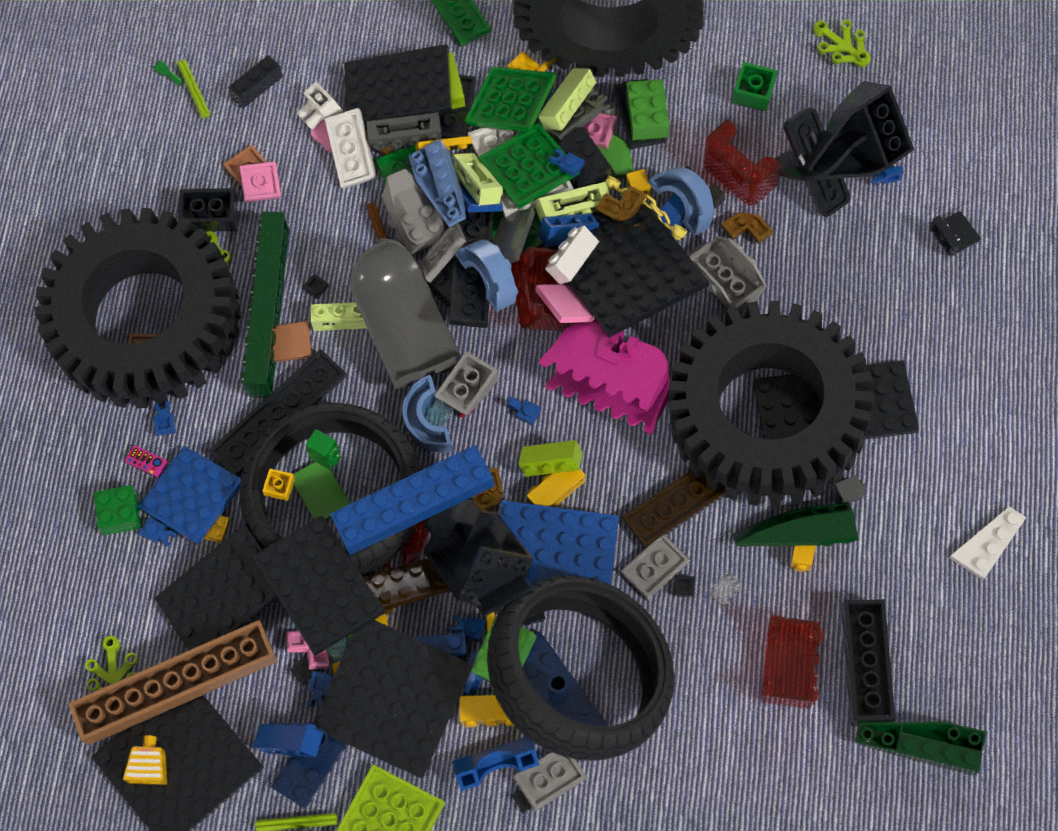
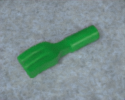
M161 60L153 66V69L161 76H168L177 85H182L183 80L171 72L169 67Z

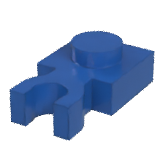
M559 149L555 151L558 158L553 156L549 158L550 163L559 165V170L573 177L585 165L583 159L571 153H568L566 156Z
M165 401L166 407L164 409H160V405L154 403L158 415L154 416L155 434L162 436L176 433L174 415L169 413L171 410L170 402Z
M148 517L139 532L141 537L155 544L161 540L169 548L172 544L166 541L167 538L172 536L176 539L177 537L175 532L165 531L166 525Z
M453 614L452 620L458 621V625H449V631H462V633H465V638L481 642L486 621L469 616L464 621L459 616Z
M313 671L308 689L313 694L308 699L307 706H312L313 701L316 699L319 701L318 709L320 708L323 696L326 695L334 676Z

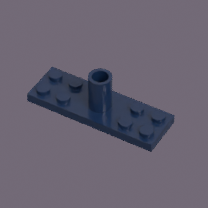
M540 631L535 634L537 638L523 665L524 673L535 692L551 708L571 720L592 726H609ZM560 685L563 689L555 690L553 687Z
M316 728V730L323 732L322 739H325L319 746L316 757L291 755L271 786L273 790L305 810L347 747V744L328 736L327 732L322 728Z

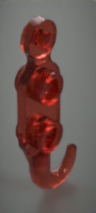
M425 520L419 522L410 539L404 545L401 566L413 563L420 556L428 536L426 527L423 524ZM390 560L386 563L387 570L392 569Z

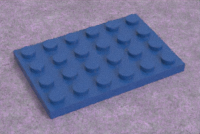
M502 500L501 518L534 558L526 575L531 584L550 577L565 575L584 576L611 584L619 516Z

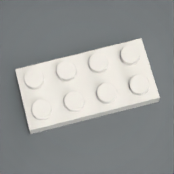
M356 108L325 118L341 188L344 189L376 179L360 109Z

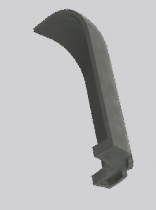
M386 238L377 240L375 242L376 245L367 249L357 259L351 274V291L395 389L408 387L412 385L411 382L419 381L433 373H445L454 369L462 356L416 260L398 241Z

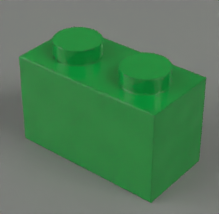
M316 429L305 447L311 460L331 470L333 465L336 466L341 459L337 441Z

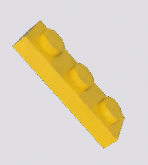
M472 137L441 139V141L449 151L451 147H457V150L467 149V146L472 144ZM437 140L416 143V151Z

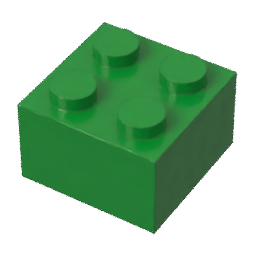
M743 62L733 92L732 103L767 112L778 70Z
M133 485L94 492L97 526L103 536L142 529L140 509L138 508V492Z

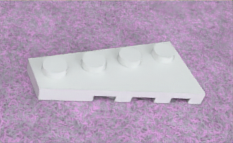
M1009 506L949 558L981 580H984L1026 517Z

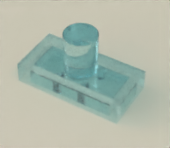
M436 399L425 420L434 426H445L454 409Z

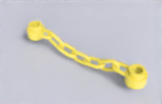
M610 175L605 180L610 191L614 192L616 190L620 193L621 197L624 196L628 188H619L621 184L619 180ZM647 195L646 197L653 203L647 204L645 202L647 199L645 198L643 204L653 209L658 214L657 217L662 223L663 221L660 216H665L667 223H663V225L671 230V235L675 239L681 240V238H684L688 231L677 224L671 226L666 212L661 211L656 206V201Z

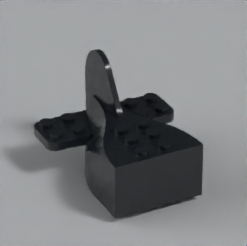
M863 81L835 109L826 130H824L818 113L814 108L806 107L786 120L783 128L792 150L777 156L771 162L770 167L772 172L778 176L805 181L818 214L829 217L845 206L850 200V194L844 178L876 175L888 169L915 149L891 86Z

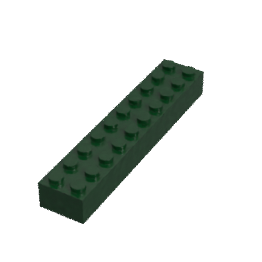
M262 211V218L258 220L260 235L256 237L258 252H255L254 255L256 268H253L252 273L253 280L255 281L254 285L251 286V297L253 299L249 303V314H251L250 320H247L249 336L245 338L247 354L243 355L245 372L241 373V383L244 384V390L247 391L249 398H267L273 392L276 366L273 346L276 344V332L273 329H277V326L280 325L290 231L285 212Z

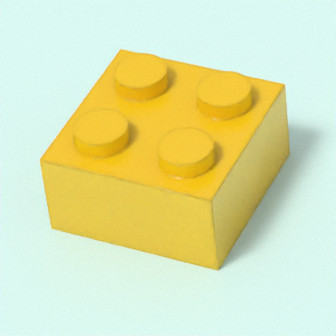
M522 51L507 65V68L535 71L539 68V64Z
M269 469L262 491L264 496L288 501L295 480L294 474Z
M220 515L203 539L222 543L225 540L231 522L229 517Z

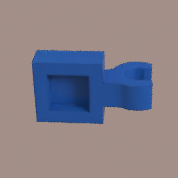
M891 166L883 172L873 175L877 178L872 179V185H877L881 182L888 184L901 181L904 173L903 167Z
M510 397L507 402V408L517 412L516 418L531 426L534 425L542 411L541 407L527 400H524L523 404H521L515 398Z

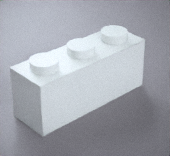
M585 226L573 228L568 233L569 237L567 240L559 245L558 252L548 260L549 264L545 269L559 284L572 280L599 243Z

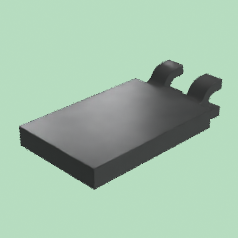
M592 89L562 131L546 130V132L552 138L561 142L602 113V110L611 108L609 103H604L608 99L607 96L601 94L599 97L594 98L598 92Z

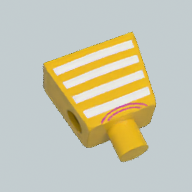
M144 736L143 747H132L123 778L127 783L167 785L166 754L162 748L156 747V736Z

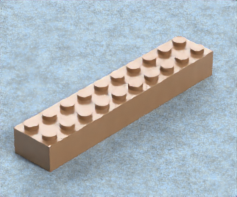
M258 620L68 703L80 739L88 746L275 664L278 661L261 621Z

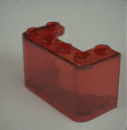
M726 119L706 138L703 167L744 203L751 206L756 205L777 186L781 164L768 156L762 158L756 164L751 162L730 143L736 136L737 129L731 121Z
M528 247L521 253L519 261L511 263V272L518 290L515 301L519 316L518 320L524 329L562 332L570 325L576 323H560L535 291L537 285H561L545 269L549 264L548 260L550 257L556 254L558 250Z
M771 616L767 629L761 703L810 709L812 705H815L819 689L815 688L818 673H814L815 666L819 664V654L816 653V647L820 646L824 629H820L821 622Z

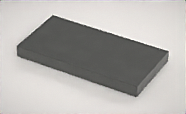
M532 207L511 214L506 218L502 217L492 244L500 248L502 255L505 259L509 260L510 264L519 261L535 214Z

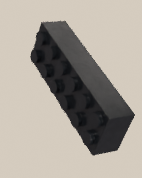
M885 599L844 600L841 605L850 725H858L859 722H894L896 718Z

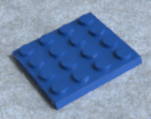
M184 446L138 505V508L199 545L240 490L241 478Z

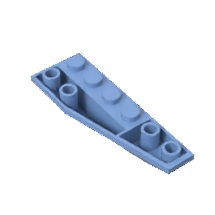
M441 139L409 155L416 182L447 225L450 227L466 219L464 200L450 151Z

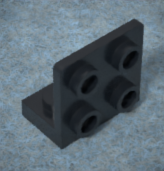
M961 211L944 220L940 216L933 218L929 228L949 257L974 245L981 239Z

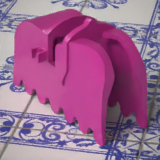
M593 320V322H576L566 328L548 352L539 360V364L542 367H548L552 363H557L555 374L545 384L546 389L552 391L562 386L564 397L568 398L578 393L580 404L585 405L593 400L595 401L594 408L596 411L601 412L609 407L611 408L612 418L618 419L623 415H627L628 425L636 426L639 422H644V431L648 434H653L669 401V382L671 380L668 362L664 353L657 347L640 342L638 338L630 336L626 343L623 342L624 331L608 338L596 320Z

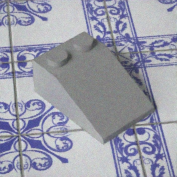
M466 351L434 397L467 416L488 395L498 381V369Z

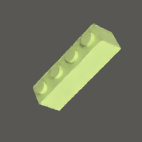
M573 68L538 115L545 130H563L596 84L590 69Z

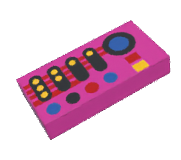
M136 445L133 446L125 459L126 464L158 479L168 465L167 460Z

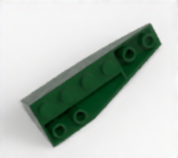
M849 502L801 508L769 517L734 533L733 539L736 546L741 547L830 546L836 543L848 544L852 541H858V534L853 510Z
M859 722L854 743L913 761L976 776L980 771L986 731L949 722Z

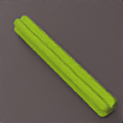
M185 59L179 60L177 65L201 118L205 119L210 116L208 107Z
M336 813L256 820L255 830L277 831L337 825L338 817Z

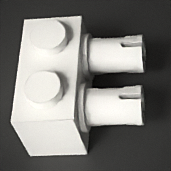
M316 81L303 93L307 97L308 102L296 113L313 130L325 118L341 114L343 110Z

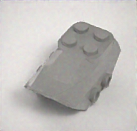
M403 169L386 177V186L381 197L389 215V218H387L391 228L396 230L395 237L399 243L402 242L411 255L434 245L447 230L446 222L418 185L415 176L406 169Z
M717 236L708 243L703 242L687 254L709 281V290L728 309L736 306L739 312L747 308L748 303L755 302L767 287L755 260L743 251L739 243H735L730 238Z

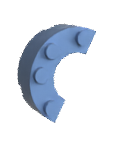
M675 167L656 174L648 180V183L659 195L672 191L681 198L685 207V217L682 223L693 236L709 228L713 218V200L709 187H707L699 175L687 168Z
M479 240L460 248L456 252L455 256L465 269L474 267L480 273L486 287V298L496 312L515 303L518 290L511 272V264L508 259L504 258L497 245H493L487 240Z
M428 375L417 381L410 388L407 396H405L402 409L405 427L411 439L421 448L435 453L453 452L447 427L431 425L424 418L426 408L431 403L437 401V398L434 397L436 391L431 375Z

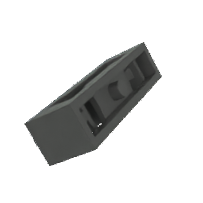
M438 112L366 122L370 150H381L387 147L397 148L402 145H416L418 142L442 139ZM430 119V121L418 123V121ZM389 125V127H380V128H377V127H376V126Z

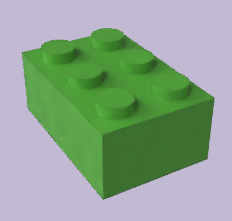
M663 79L627 82L626 96L632 140L668 137L669 119Z
M498 616L495 617L471 670L472 673L490 682L487 667L488 642L492 627ZM521 627L519 634V656L522 667L537 638L532 631Z

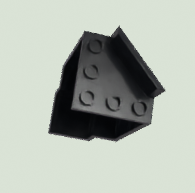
M471 497L425 519L423 524L431 534L424 553L457 601L475 604L481 614L486 617L535 589L526 577L534 558L497 512L481 509Z

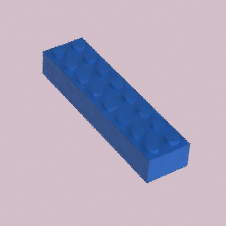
M474 445L330 513L349 555H352L494 487V479L477 446Z

